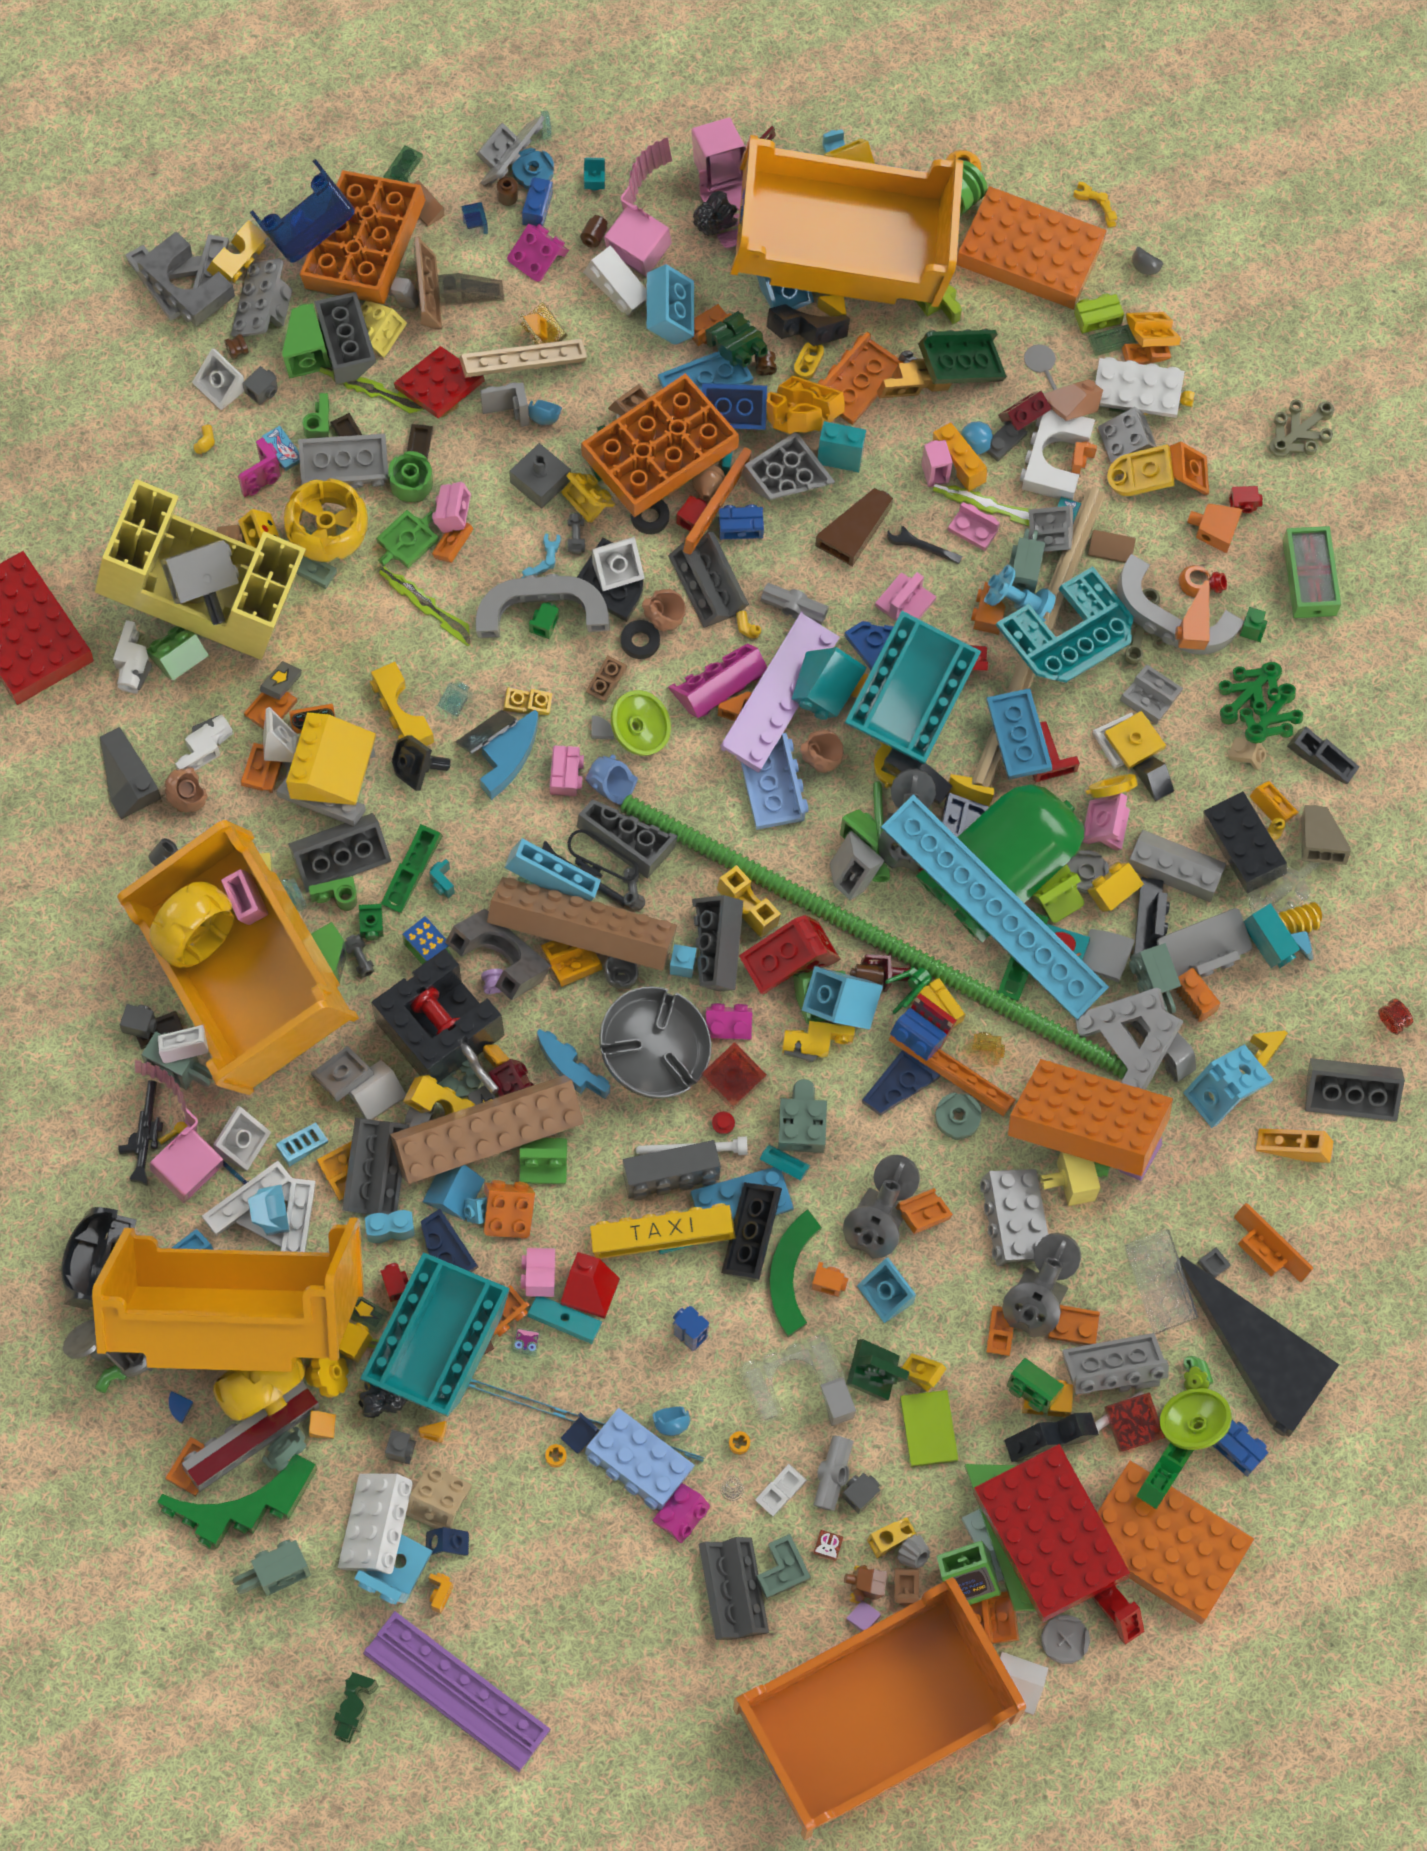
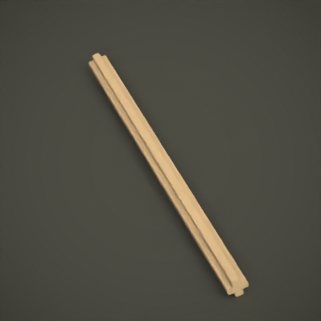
M1096 487L1087 488L1073 524L1071 549L1062 551L1048 590L1055 594L1056 597L1051 613L1046 612L1043 616L1046 619L1044 623L1051 632L1065 600V597L1058 589L1063 583L1074 577L1106 496L1104 492H1100L1099 488ZM1021 657L1007 693L1029 689L1035 674ZM994 727L991 730L972 778L973 785L991 788L1002 760Z

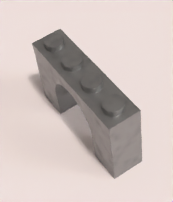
M176 231L137 261L138 273L145 282L149 281L157 294H162L167 298L168 304L173 309L177 308L181 312L185 321H191L197 327L235 297L234 288L220 272L194 289H181L170 282L171 274L192 257L190 244Z
M484 908L454 925L445 943L461 957L479 947L493 949L506 957L511 966L504 969L495 986L509 999L513 1000L540 984L546 977L551 965L508 928L487 923L489 911Z

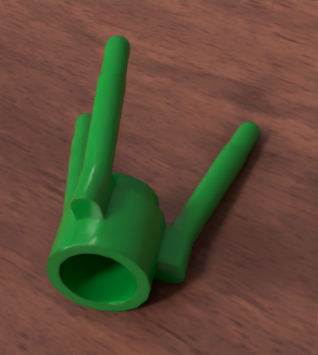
M912 967L907 972L885 981L886 984L909 976L908 985L912 991L893 1010V1014H896L902 1007L906 1008L922 989L932 981L931 975L926 969L919 968L916 970Z

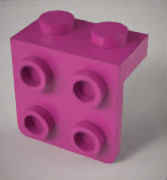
M528 224L509 253L507 260L534 281L540 282L557 255L565 257L569 249L564 246L565 242L557 236L552 238L548 235L549 230L542 225L534 226Z
M263 437L256 441L260 462L238 475L241 493L244 497L257 494L260 488L267 484H274L281 477L279 461L276 456L277 451L271 442L267 443Z

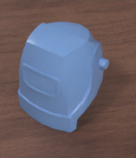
M615 755L598 757L591 765L586 781L602 796L622 805L626 796L632 794L638 778L631 773L626 764L616 760Z

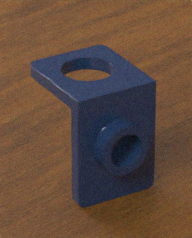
M581 1412L578 1414L579 1418L561 1437L577 1454L600 1431Z
M446 1527L427 1531L426 1547L433 1550L431 1555L445 1552L466 1556L469 1554V1532ZM436 1535L438 1538V1542L436 1547L433 1549L432 1539Z

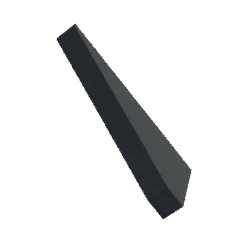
M1181 1255L1176 1264L1177 1268L1268 1422L1273 1425V1430L1281 1436L1287 1435L1290 1437L1340 1364Z

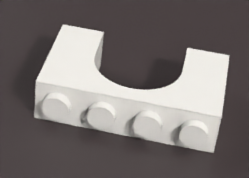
M1052 409L1037 418L1035 426L1039 427L1038 433L1033 432L1030 442L1031 445H1034L1033 450H1028L1025 463H1028L1027 469H1022L1019 480L1023 482L1022 489L1060 499L1062 496L1073 500L1079 474L1052 467L1045 460L1042 451L1047 445L1058 441L1076 444V442H1089L1095 420L1081 416L1065 421Z

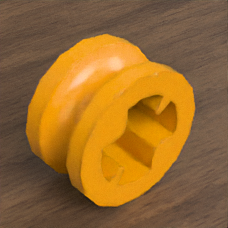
M741 1431L733 1433L729 1438L730 1450L738 1455L746 1453L750 1448V1437ZM739 1437L744 1439L743 1443L746 1442V1446H741L740 1449L735 1447L736 1443H733V1440H738Z
M553 1444L547 1448L545 1459L548 1465L556 1468L566 1462L567 1454L563 1446ZM553 1450H558L559 1454L563 1455L562 1459L558 1458L559 1461L555 1462L553 1457H549V1454H553Z

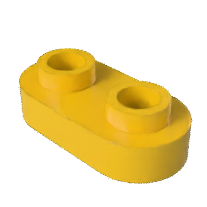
M807 342L803 346L794 364V375L796 377L810 380L815 375L824 356L822 344L812 346ZM815 352L817 355L812 356L809 353ZM806 369L808 372L804 373L801 370Z

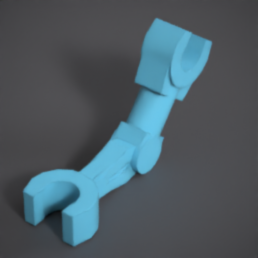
M545 533L543 544L547 552L546 560L534 568L528 567L523 570L522 574L524 576L521 578L527 575L537 576L555 567V552H557L560 546V535H556V541L550 542L548 534Z

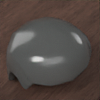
M1137 247L1132 255V264L1141 274H1157L1164 264L1163 261L1149 254L1141 247Z
M610 956L607 958L604 966V977L611 986L623 990L630 988L636 983L639 976L636 963Z

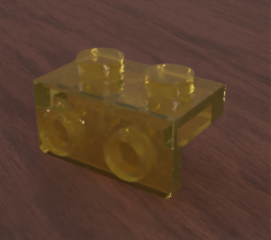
M543 302L529 314H519L522 320L521 326L527 333L531 332L534 336L532 341L535 345L560 342L568 336ZM539 314L546 319L547 340L541 339L533 332L524 316Z

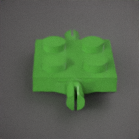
M406 510L376 538L377 542L386 550V553L378 559L379 563L385 566L394 558L409 568L439 540L438 536L428 526L433 521V512L430 511L421 519Z

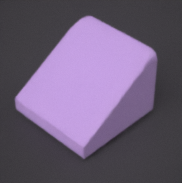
M862 1600L846 1619L862 1632L873 1626L881 1617V1614Z

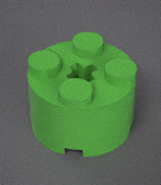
M408 451L399 457L396 456L390 462L388 468L389 483L394 496L405 502H421L430 494L433 487L432 467L424 455Z

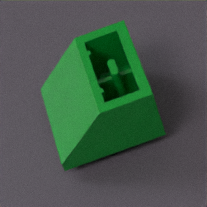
M1026 1358L1012 1371L1007 1383L1009 1392L1017 1398H1024L1029 1402L1028 1404L1033 1410L1037 1412L1042 1411L1045 1414L1064 1388L1062 1383Z

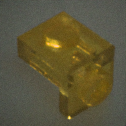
M988 1032L974 1034L972 1049L994 1052L993 1065H998L1000 1058H1004L1005 1045L1001 1044L1002 1036H993Z

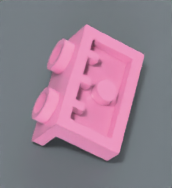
M962 502L959 512L948 527V531L986 551L998 533L1000 522L992 515L980 512L974 505Z

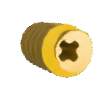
M1310 902L1301 907L1298 906L1294 909L1278 913L1290 934L1303 931L1310 933L1312 929L1317 931L1322 921V911L1316 902Z

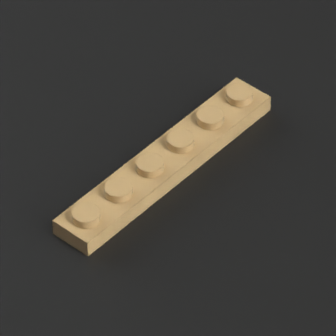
M582 339L461 354L459 359L465 377L585 362L587 354Z

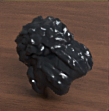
M713 192L708 200L703 202L694 211L693 224L704 235H715L722 228H731L738 223V219L734 217L738 208L736 205L729 203L725 192Z
M364 1381L366 1391L359 1394L360 1400L358 1404L362 1408L363 1416L375 1418L383 1412L397 1413V1411L402 1410L408 1400Z

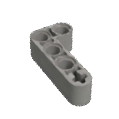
M1144 1019L1130 1022L1139 1034L1146 1039L1151 1029ZM1177 1033L1163 1058L1167 1073L1172 1074L1174 1077L1173 1081L1176 1083L1196 1070L1195 1053L1192 1047Z

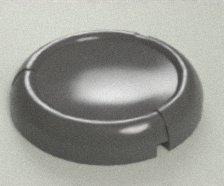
M650 986L633 989L620 996L610 1006L601 1023L599 1046L605 1066L619 1084L637 1095L653 1099H664L684 1093L701 1079L711 1057V1037L703 1016L688 999L678 993L674 995L669 994L666 988Z

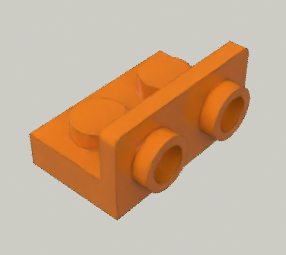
M717 304L694 318V337H692V340L697 346L703 343L707 344L705 330L720 321L723 322V319L732 314H726L721 306Z

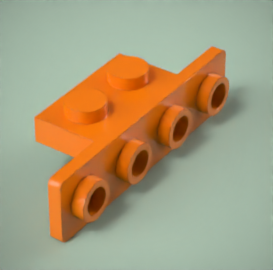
M1245 1203L1235 1214L1234 1218L1249 1232L1240 1240L1238 1245L1270 1277L1285 1267L1299 1282L1305 1280L1313 1270V1266L1248 1203Z

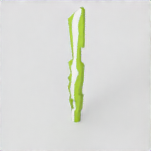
M937 483L934 485V492L943 494L952 501L960 504L964 502L974 505L978 510L991 515L997 512L1011 517L1009 521L1030 527V509L998 504L994 496L984 497L979 491L974 492L971 490L968 492L966 488L961 489L956 485L943 486Z

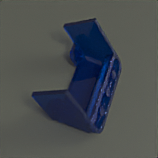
M316 159L312 162L319 169L320 173L314 176L311 181V188L314 192L283 218H280L277 214H270L261 220L254 210L250 212L274 245L291 263L303 258L346 223L355 212L354 206Z

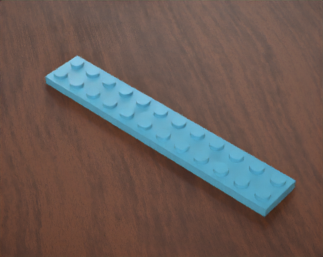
M914 794L881 826L937 884L1076 1020L1109 988Z

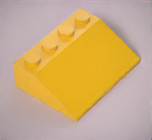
M307 713L286 780L290 799L356 805L376 733L328 714Z

